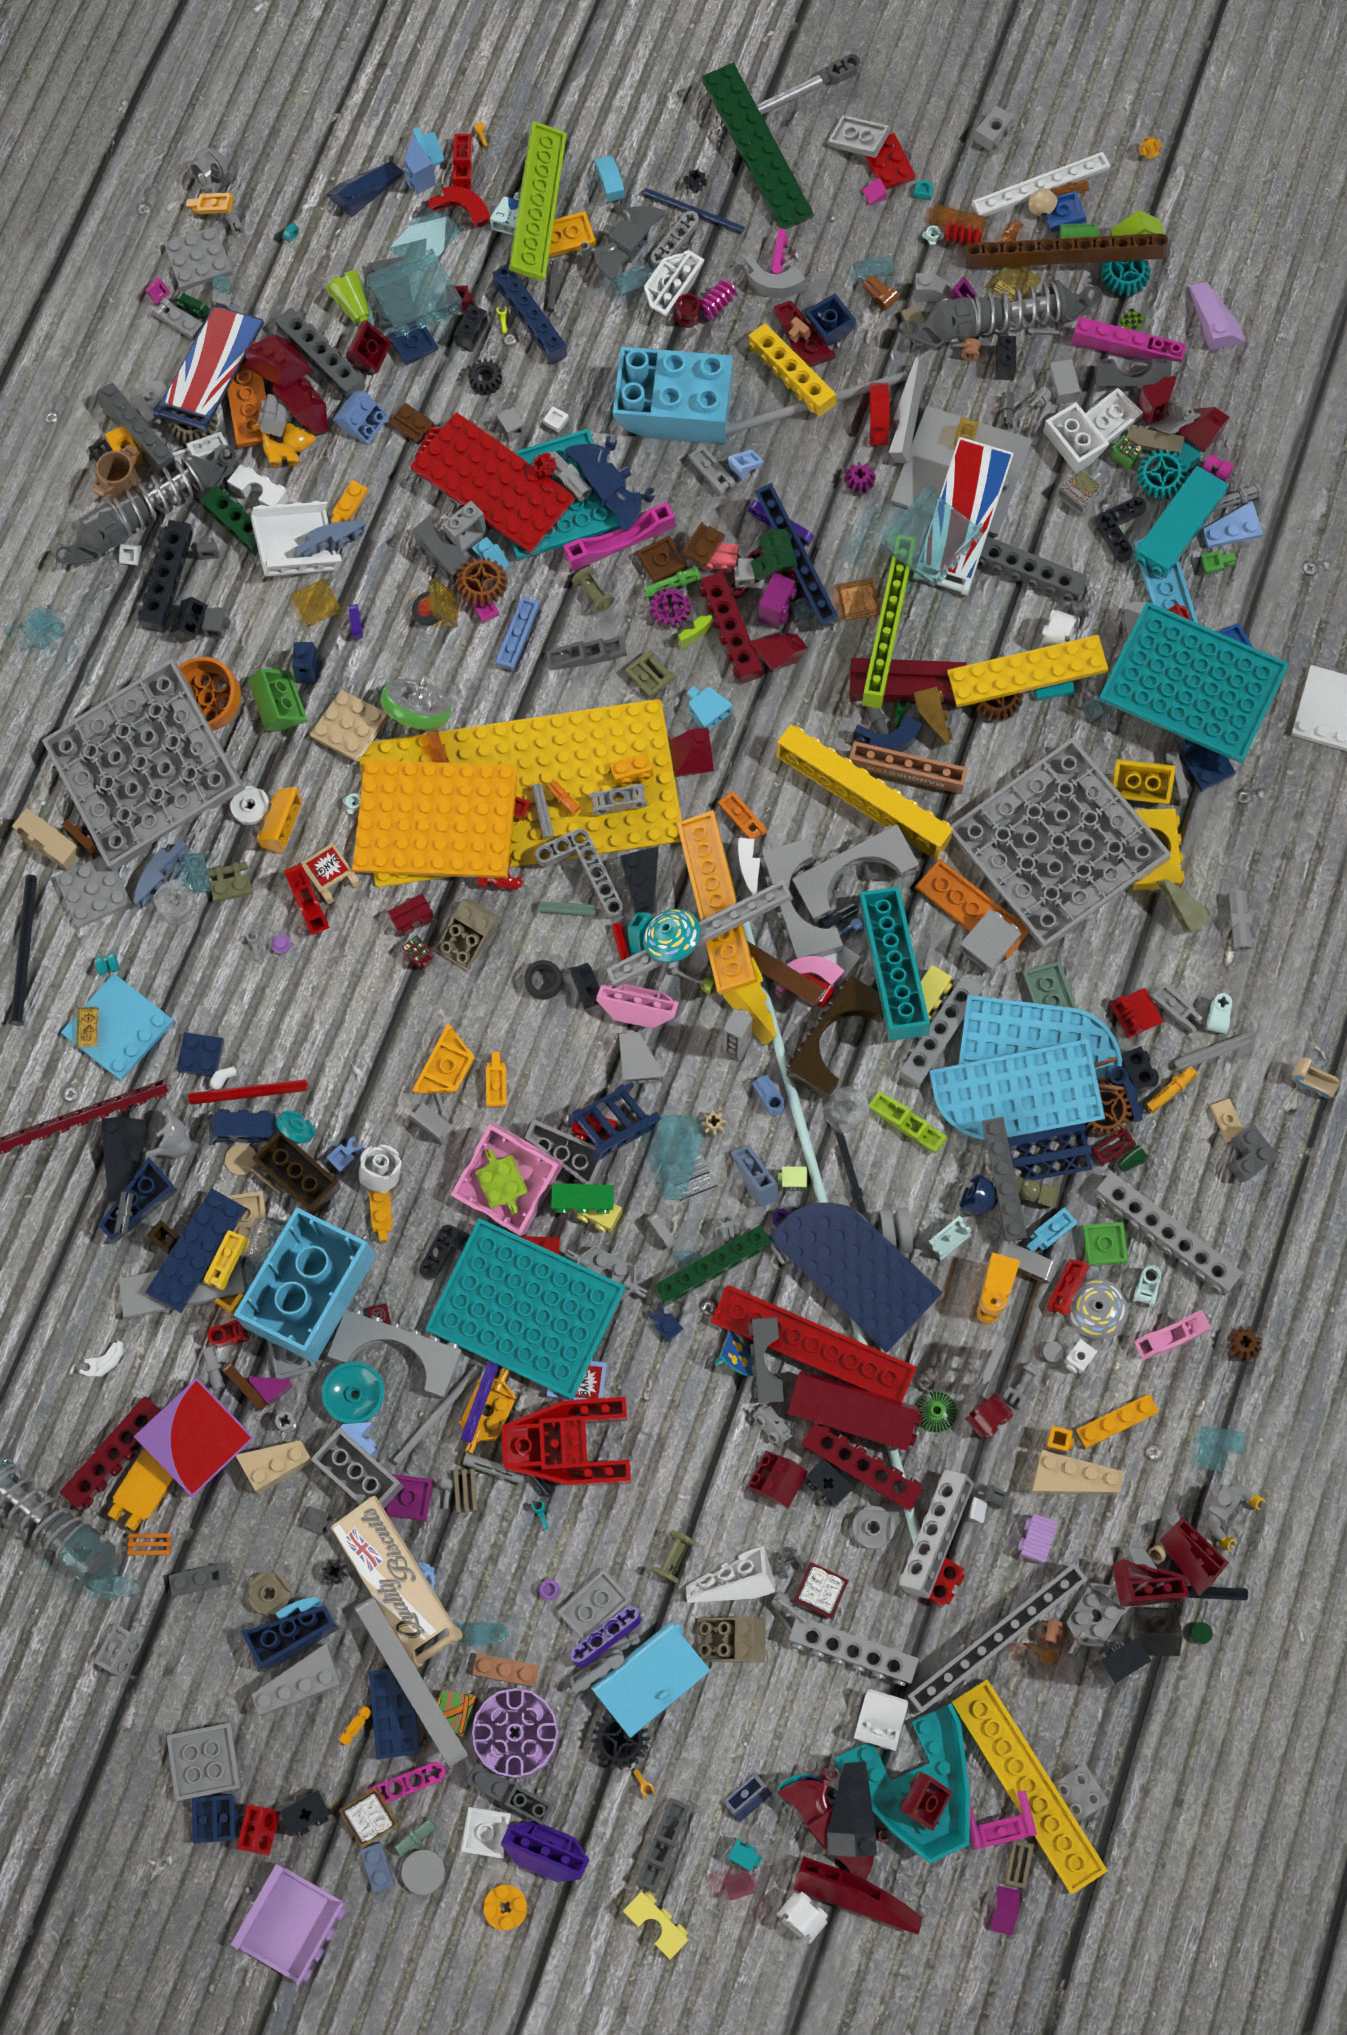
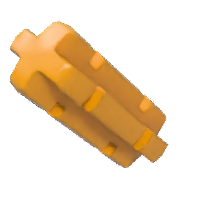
M366 1706L361 1707L358 1711V1716L355 1715L347 1726V1731L343 1732L339 1737V1741L344 1745L348 1746L351 1743L352 1737L356 1736L365 1724V1719L371 1716L372 1711Z

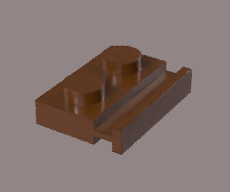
M404 403L394 414L392 420L388 421L392 428L417 445L428 434V430L435 426L432 420L407 403Z
M701 522L682 550V555H686L689 559L706 567L724 540L725 534Z
M66 820L61 824L67 835L74 839L90 857L95 859L100 855L95 847L94 839L89 835L84 836L81 833L83 830L77 823L74 822L72 824Z

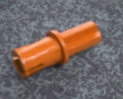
M552 781L548 785V789L558 799V803L562 804L571 816L580 810L581 807L572 799L570 792H566L557 781Z

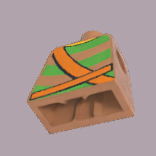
M442 1690L439 1698L434 1697L453 1731L464 1737L477 1696Z

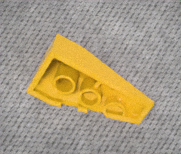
M752 957L757 983L722 995L733 1009L738 1011L742 1009L750 1013V1016L753 1017L752 1032L765 1046L777 1034L770 1011H767L765 1000L768 998L766 993L763 994L760 983L763 981L762 974Z

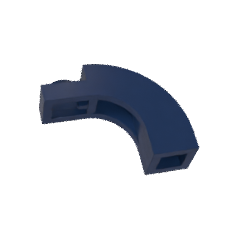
M905 715L899 728L889 734H878L857 724L853 739L856 742L904 752L919 737L923 722Z

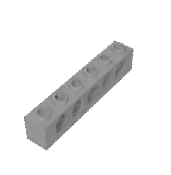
M965 975L960 980H955L951 987L952 993L950 996L946 994L940 1004L942 1008L939 1012L935 1011L930 1019L932 1023L929 1035L921 1036L919 1043H914L910 1048L909 1053L911 1055L907 1060L903 1059L898 1067L900 1078L918 1089L921 1087L930 1073L929 1070L933 1069L963 1023L967 995L981 996L983 986ZM963 996L966 1001L959 1002L955 997ZM948 1011L953 1012L955 1017L948 1018L945 1013ZM940 1027L944 1029L945 1033L938 1034L934 1029ZM930 1043L934 1046V1049L927 1050L924 1045ZM919 1059L924 1065L916 1066L913 1061Z
M944 1470L943 1475L939 1478L937 1490L931 1498L929 1510L923 1518V1525L915 1538V1545L908 1556L905 1570L900 1576L899 1586L906 1593L929 1599L974 1486L973 1481L966 1474Z
M797 1616L788 1642L792 1643L791 1647L802 1651L804 1647L811 1649V1654L823 1658L825 1654L833 1657L832 1661L841 1665H844L845 1662L853 1664L852 1668L864 1672L867 1669L873 1672V1676L880 1679H885V1676L894 1679V1684L903 1687L906 1684L910 1685L912 1683L919 1658L812 1620H809V1623L806 1624ZM808 1632H815L817 1634L818 1640L816 1643H809L807 1641L806 1634ZM827 1640H836L838 1648L834 1651L829 1650L826 1646ZM849 1646L857 1648L858 1656L856 1658H851L847 1655V1648ZM874 1653L878 1656L877 1665L868 1663V1654ZM891 1660L896 1661L899 1665V1669L895 1673L889 1671L887 1667L888 1662Z

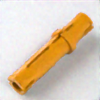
M1189 1066L1180 1075L1173 1077L1166 1087L1144 1104L1146 1109L1153 1114L1180 1090L1183 1091L1186 1088L1185 1086L1198 1076L1196 1070Z

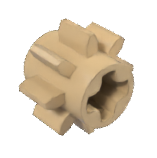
M712 1110L709 1116L704 1114L706 1122H702L701 1127H707L705 1134L710 1132L716 1137L717 1132H724V1128L721 1125H726V1120H721L722 1113L715 1114L714 1110ZM712 1120H715L717 1123L715 1127L712 1126Z

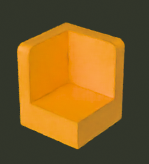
M239 1293L238 1296L220 1300L216 1298L215 1302L234 1315L244 1295Z

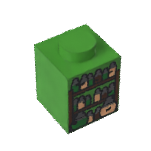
M1123 436L1120 441L1116 440L1113 444L1111 458L1126 468L1131 469L1140 457L1143 447L1128 437Z

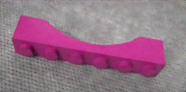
M664 502L646 511L627 532H622L620 528L605 535L580 538L564 545L565 558L571 570L575 571L675 528V517L668 503Z

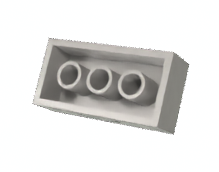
M338 1428L311 1458L316 1465L360 1505L372 1496H376L384 1509L404 1487L341 1428Z

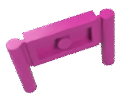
M1025 1790L1017 1792L1022 1815L976 1826L970 1804V1837L974 1850L1037 1835Z

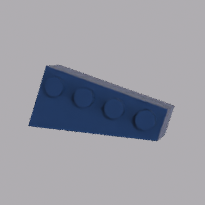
M326 1606L299 1613L296 1616L279 1619L276 1622L265 1623L253 1629L242 1630L241 1633L258 1667L266 1673L340 1628L331 1610Z

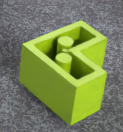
M1141 210L1136 211L1110 229L1112 236L1164 234L1161 220Z

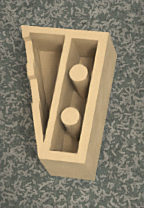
M301 1440L236 1455L254 1490L258 1494L263 1493L313 1463L310 1453Z

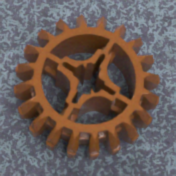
M482 556L479 561L473 558V563L466 561V567L461 566V572H458V579L456 580L457 589L461 593V597L463 599L466 598L468 604L473 601L474 606L481 603L482 607H484V603H488L491 606V601L498 602V597L503 598V592H506V585L508 584L507 574L503 571V566L498 565L496 560L491 563L489 557L484 561Z
M1099 1088L1100 1092H1110L1115 1095L1107 1102L1102 1100L1103 1105L1112 1103L1109 1109L1110 1114L1104 1112V1115L1112 1120L1113 1124L1102 1126L1095 1123L1096 1121L1085 1123V1126L1087 1128L1092 1125L1091 1133H1094L1097 1128L1099 1136L1102 1135L1103 1130H1105L1106 1136H1110V1129H1112L1114 1134H1117V1126L1124 1130L1125 1127L1121 1123L1129 1124L1130 1122L1125 1118L1126 1115L1132 1116L1131 1112H1127V1108H1131L1132 1105H1126V1101H1129L1130 1098H1123V1095L1126 1094L1125 1090L1119 1093L1118 1090ZM1118 1101H1120L1122 1107L1119 1119L1113 1112V1108Z

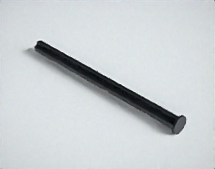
M30 874L26 875L11 1020L8 1021V1024L13 1026H23L25 1023L23 1021L37 886L36 875Z

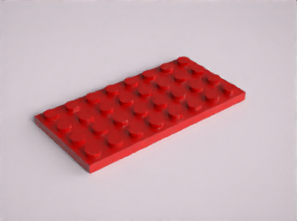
M458 412L451 417L410 466L412 471L463 507L472 501L483 512L485 523L529 554L535 550L576 500V496L548 476H539V472L534 471V466Z

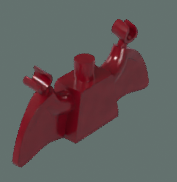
M829 1767L821 1772L822 1783L815 1780L797 1781L785 1786L778 1792L782 1799L792 1804L799 1811L804 1820L802 1824L826 1852V1830L828 1824H830L833 1804L829 1803L827 1798L828 1783L837 1777V1771H833L831 1777H828ZM875 1829L876 1841L887 1842L889 1840V1837H881V1833L887 1829ZM831 1855L843 1862L849 1873L864 1880L870 1874L874 1861V1856L848 1857Z

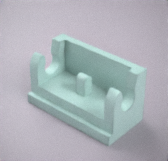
M960 1215L928 1242L927 1247L940 1261L971 1236L970 1227L964 1225Z

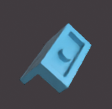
M420 127L414 128L413 135L433 163V166L445 163V158L435 132L422 135Z

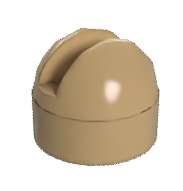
M1156 1545L1148 1551V1555L1153 1563L1160 1564L1166 1559L1167 1550L1161 1545Z

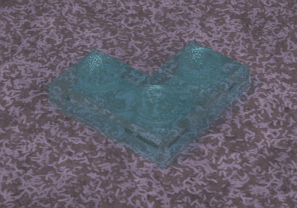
M1202 1426L1197 1469L1219 1472L1222 1451L1242 1454L1244 1432Z

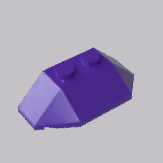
M536 1821L523 1822L516 1825L510 1824L500 1844L518 1866L555 1882L582 1879L590 1860L575 1837L545 1824L541 1825Z

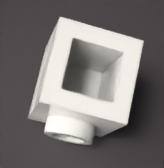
M1080 1339L1064 1361L1067 1364L1066 1368L1075 1374L1078 1372L1081 1375L1098 1351Z

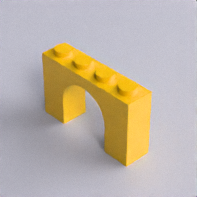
M1176 809L1135 810L1151 831L1165 843L1168 851L1171 853V857L1141 881H1136L1132 884V890L1160 889L1157 881L1163 879L1169 880L1180 888L1182 882H1184L1185 875L1184 871H1181L1180 865L1183 863V853L1179 852L1181 834H1178L1177 827L1180 825V817L1176 815Z

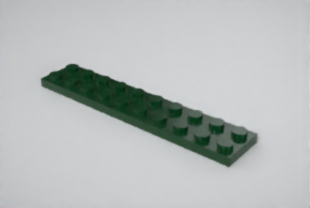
M734 62L701 76V80L778 227L780 229H788L813 218L814 213Z

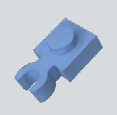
M355 1137L348 1140L346 1147L340 1144L326 1157L340 1173L356 1160L353 1154L361 1152L364 1148L362 1144L356 1148L352 1147L356 1141Z

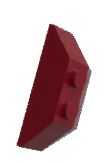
M300 378L284 388L272 382L274 393L290 413L302 425L310 429L309 431L312 434H326L328 432L326 403L306 378Z

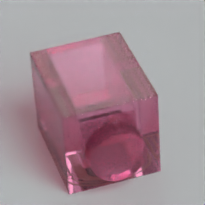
M749 1871L724 1878L729 1900L755 1893L754 1888L758 1887L755 1875H750Z

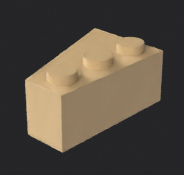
M27 808L12 825L23 842L65 870H68L81 854L78 848L79 844L74 839L66 838L60 830L51 827L45 820Z

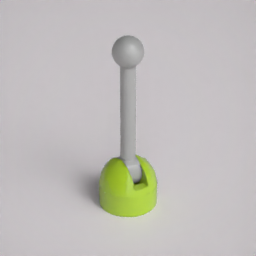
M672 967L670 970L672 975L678 974L699 983L702 991L710 995L716 987L715 979L706 977L700 980L678 971L676 967Z

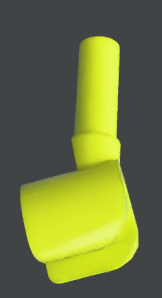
M505 306L504 312H499L497 307V318L501 321L502 333L506 334L507 307Z

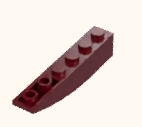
M803 1856L794 1883V1891L803 1892L824 1902L919 1935L923 1917L904 1902L858 1876Z

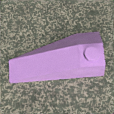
M1208 282L1189 286L1209 351L1245 343L1240 324Z

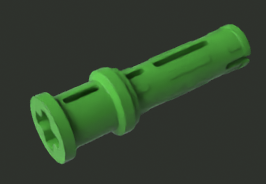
M694 565L689 570L683 572L680 570L675 576L646 587L644 586L643 589L646 597L649 598L654 596V594H659L660 589L665 592L667 587L670 589L678 586L684 588L687 584L694 581L700 582L701 576L697 566Z

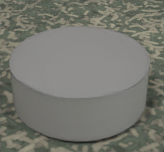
M1048 1342L1042 1349V1356L1049 1363H1056L1063 1357V1347L1058 1342Z

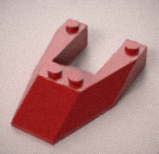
M626 1397L561 1401L502 1425L503 1468L565 1485L631 1484L630 1459L588 1462L586 1424L628 1421Z

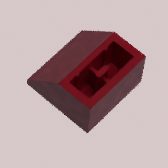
M1175 375L1164 377L1153 385L1148 384L1141 390L1137 407L1143 412L1142 419L1146 426L1164 418L1177 379Z
M766 1450L746 1487L771 1502L788 1509L808 1471L793 1460Z

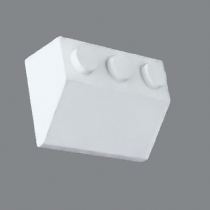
M1077 402L1045 422L1044 434L1075 473L1091 465L1109 446L1108 441Z

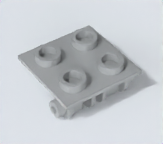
M1171 401L1167 406L1169 415L1150 426V428L1174 434L1182 426L1193 423L1194 419L1199 417L1200 414L1195 413L1189 405Z
M1086 1764L1081 1765L1073 1772L1053 1783L1077 1822L1110 1803Z

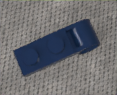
M1118 1065L1109 1066L1105 1071L1106 1079L1109 1082L1124 1087L1126 1094L1123 1095V1098H1130L1129 1101H1126V1105H1132L1131 1108H1127V1111L1132 1113V1116H1129L1132 1122L1142 1121L1144 1110L1141 1103L1137 1101L1136 1095H1138L1135 1084H1132L1127 1070ZM1118 1069L1120 1077L1114 1080L1112 1076L1113 1071Z

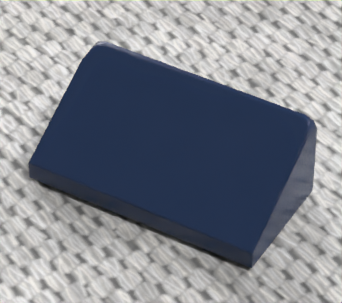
M754 1773L731 1793L723 1803L736 1819L741 1822L770 1797L772 1792L760 1777Z

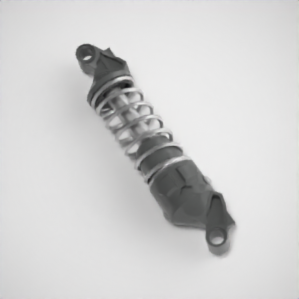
M1054 280L1048 285L1044 282L1042 285L1043 296L1036 297L1035 289L1030 285L1029 299L1022 300L1021 291L1017 287L1015 290L1016 301L1008 302L1005 290L1001 293L1002 300L998 297H993L991 293L988 294V297L982 298L976 295L974 299L970 296L950 300L945 298L936 303L923 324L914 320H904L899 326V331L903 336L913 339L915 346H941L943 343H957L958 340L976 337L981 332L989 335L994 328L1004 332L1008 323L1016 330L1020 327L1022 321L1028 327L1034 324L1035 319L1044 325L1048 321L1049 316L1055 322H1073L1080 316L1091 314L1090 308L1101 300L1102 291L1097 286H1087L1079 295H1076L1059 280ZM1090 290L1095 292V297L1092 300L1088 296ZM1047 311L1044 321L1039 318L1037 312ZM1033 313L1031 323H1027L1024 315ZM1019 316L1016 326L1013 325L1010 317ZM908 323H911L913 330L908 334L905 327Z
M225 444L219 445L212 460L186 453L183 457L181 456L182 465L178 460H175L180 471L176 476L172 477L168 470L163 467L168 481L160 485L154 475H151L156 488L150 492L139 482L138 486L143 495L139 492L131 494L129 490H126L127 495L120 499L114 497L113 503L107 501L92 511H85L83 513L84 516L79 518L74 544L55 545L52 550L53 557L62 564L73 563L75 568L86 562L99 561L103 553L107 551L109 553L115 550L114 547L131 537L132 531L137 528L144 529L146 520L149 519L155 522L156 513L153 508L154 506L160 512L167 515L169 508L166 499L176 507L181 505L178 492L187 499H193V491L190 484L200 492L212 489L216 485L219 487L223 479L233 473L230 467L236 459L235 450ZM228 449L230 454L227 458L223 459L222 453ZM184 488H188L190 496L183 491ZM175 494L178 503L171 498L172 495ZM163 502L165 510H163L158 504ZM65 549L67 551L66 556L59 558V551Z

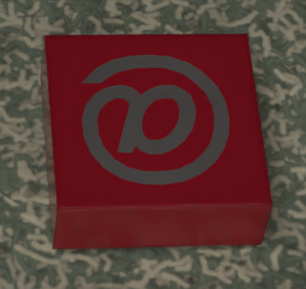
M387 1303L367 1308L369 1318L371 1315L382 1319V1323L390 1324L391 1320Z

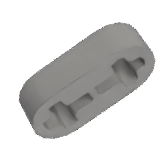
M656 1213L647 1218L650 1226L667 1249L677 1244Z

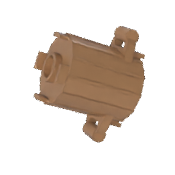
M127 445L125 448L120 449V451L106 452L99 457L96 464L98 477L92 491L103 498L107 495L113 502L114 497L120 499L127 495L126 490H129L131 494L139 492V478L134 468L139 451Z

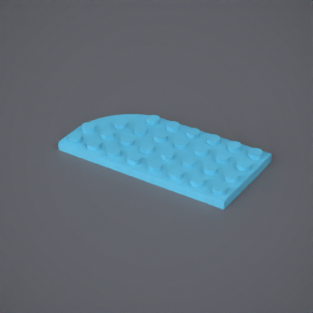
M967 995L959 1064L1089 1039L1094 1064L1117 1057L1116 1061L1095 1068L1097 1078H1106V1069L1111 1065L1122 1066V1057L1118 1043L1110 1029L1100 1019L1084 1010ZM1118 1069L1113 1071L1112 1076L1114 1080L1120 1077Z
M1089 1039L929 1070L935 1101L941 1114L957 1130L977 1139L984 1140L982 1121L999 1117L1004 1118L1007 1138L1105 1119Z

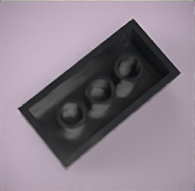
M1128 1637L1091 1659L1093 1664L1089 1668L1102 1689L1148 1664L1151 1662V1659L1138 1638L1131 1640Z

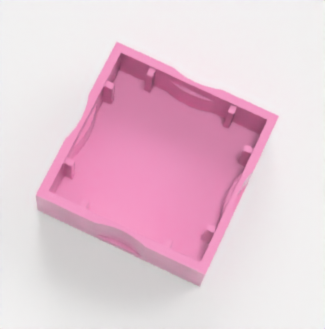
M492 1123L488 1125L475 1149L472 1161L464 1169L451 1195L468 1206L486 1213L497 1223L521 1236L528 1231L564 1163L500 1125ZM492 1149L496 1159H503L513 1155L528 1190V1193L521 1195L515 1200L520 1211L519 1213L511 1215L507 1204L490 1208L475 1171L484 1168L489 1163L484 1153L485 1151Z

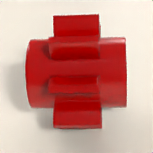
M551 453L537 454V458L533 462L534 471L539 472V476L553 475L557 468L556 458L551 457Z

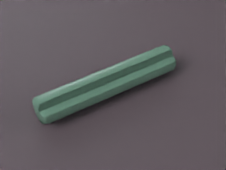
M540 901L538 910L540 913L596 916L597 907L596 905Z

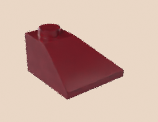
M1216 407L1193 409L1200 416L1194 419L1193 423L1179 428V431L1175 434L1184 436L1187 442L1204 453L1224 431L1230 418Z
M775 632L750 642L772 671L798 663L808 649L803 640L794 633Z
M708 727L688 730L670 740L676 777L714 772Z

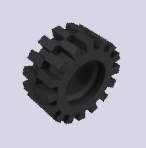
M484 358V362H481V359L477 360L478 364L472 363L473 367L470 366L468 372L472 390H475L477 394L480 391V395H484V392L490 395V391L493 394L496 393V389L499 390L500 385H502V373L498 363H493L491 359L487 362V358ZM482 373H490L492 375V379L489 381H480L478 377Z

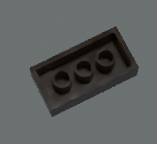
M280 1130L252 1157L260 1169L313 1216L341 1189L337 1180L293 1140L280 1132Z

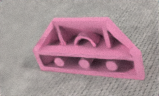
M613 984L609 986L601 985L596 999L613 1020L652 1029L673 1019L679 1002L663 992L628 984H622L616 988Z

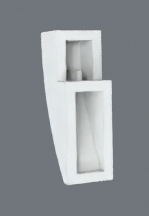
M739 838V870L745 889L750 897L757 893L760 858H753L754 839Z

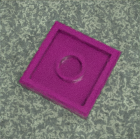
M392 1474L404 1487L386 1506L388 1517L427 1522L433 1479Z

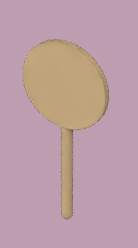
M237 1144L228 1150L225 1156V1164L231 1173L246 1175L253 1172L277 1194H281V1191L255 1169L256 1164L252 1157L256 1152L251 1146Z

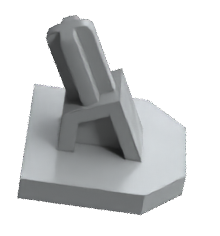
M150 381L136 392L134 406L149 425L158 419L154 417L153 412L168 389L163 381Z

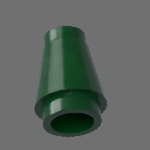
M1138 1144L1136 1147L1133 1146L1117 1164L1125 1173L1145 1163L1148 1155Z

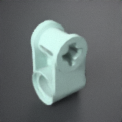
M1218 994L1212 1001L1206 1030L1227 1034L1232 1008V999L1228 994Z
M1150 1265L1141 1272L1134 1292L1133 1302L1140 1301L1149 1304L1150 1307L1154 1306L1161 1279V1272L1158 1267ZM1146 1272H1153L1155 1280H1148L1145 1276Z

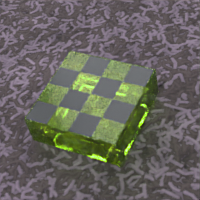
M1130 308L1120 319L1119 324L1126 329L1137 331L1146 318L1133 308Z

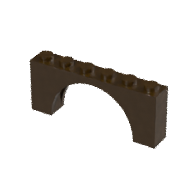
M853 976L848 981L844 980L839 987L840 993L837 997L834 995L828 1004L830 1006L828 1011L821 1013L818 1018L819 1024L817 1027L813 1026L807 1035L809 1037L806 1043L802 1042L796 1051L798 1055L795 1059L791 1058L786 1065L788 1069L787 1077L828 1101L838 1086L839 1078L827 1068L820 1054L819 1042L824 1031L834 1022L846 1017H866L879 1023L884 1017L879 992Z

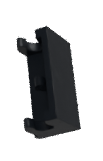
M589 963L570 968V974L583 1008L587 1009L598 1005L599 1003L596 999L600 988L591 965L589 966Z

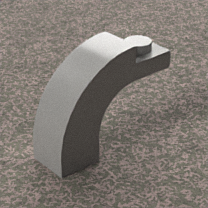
M750 254L744 257L743 270L748 276V285L757 293L770 298H787L805 289L806 279L796 266L780 274H771L764 271Z

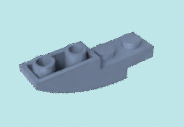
M342 521L318 527L306 533L305 543L295 548L293 557H311L315 552L324 551L328 546L332 550L341 549L349 541L359 539L364 534L366 524L364 521Z
M182 839L168 852L161 848L145 868L134 896V903L139 910L147 907L151 903L152 898L166 888L168 882L164 876L170 874L179 861L187 858L190 849Z

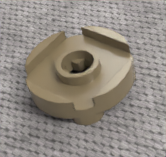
M262 1573L251 1582L248 1597L250 1605L255 1611L266 1616L276 1615L275 1613L289 1605L292 1598L289 1582L277 1573ZM266 1589L275 1590V1597L273 1599H266L264 1597L267 1594Z

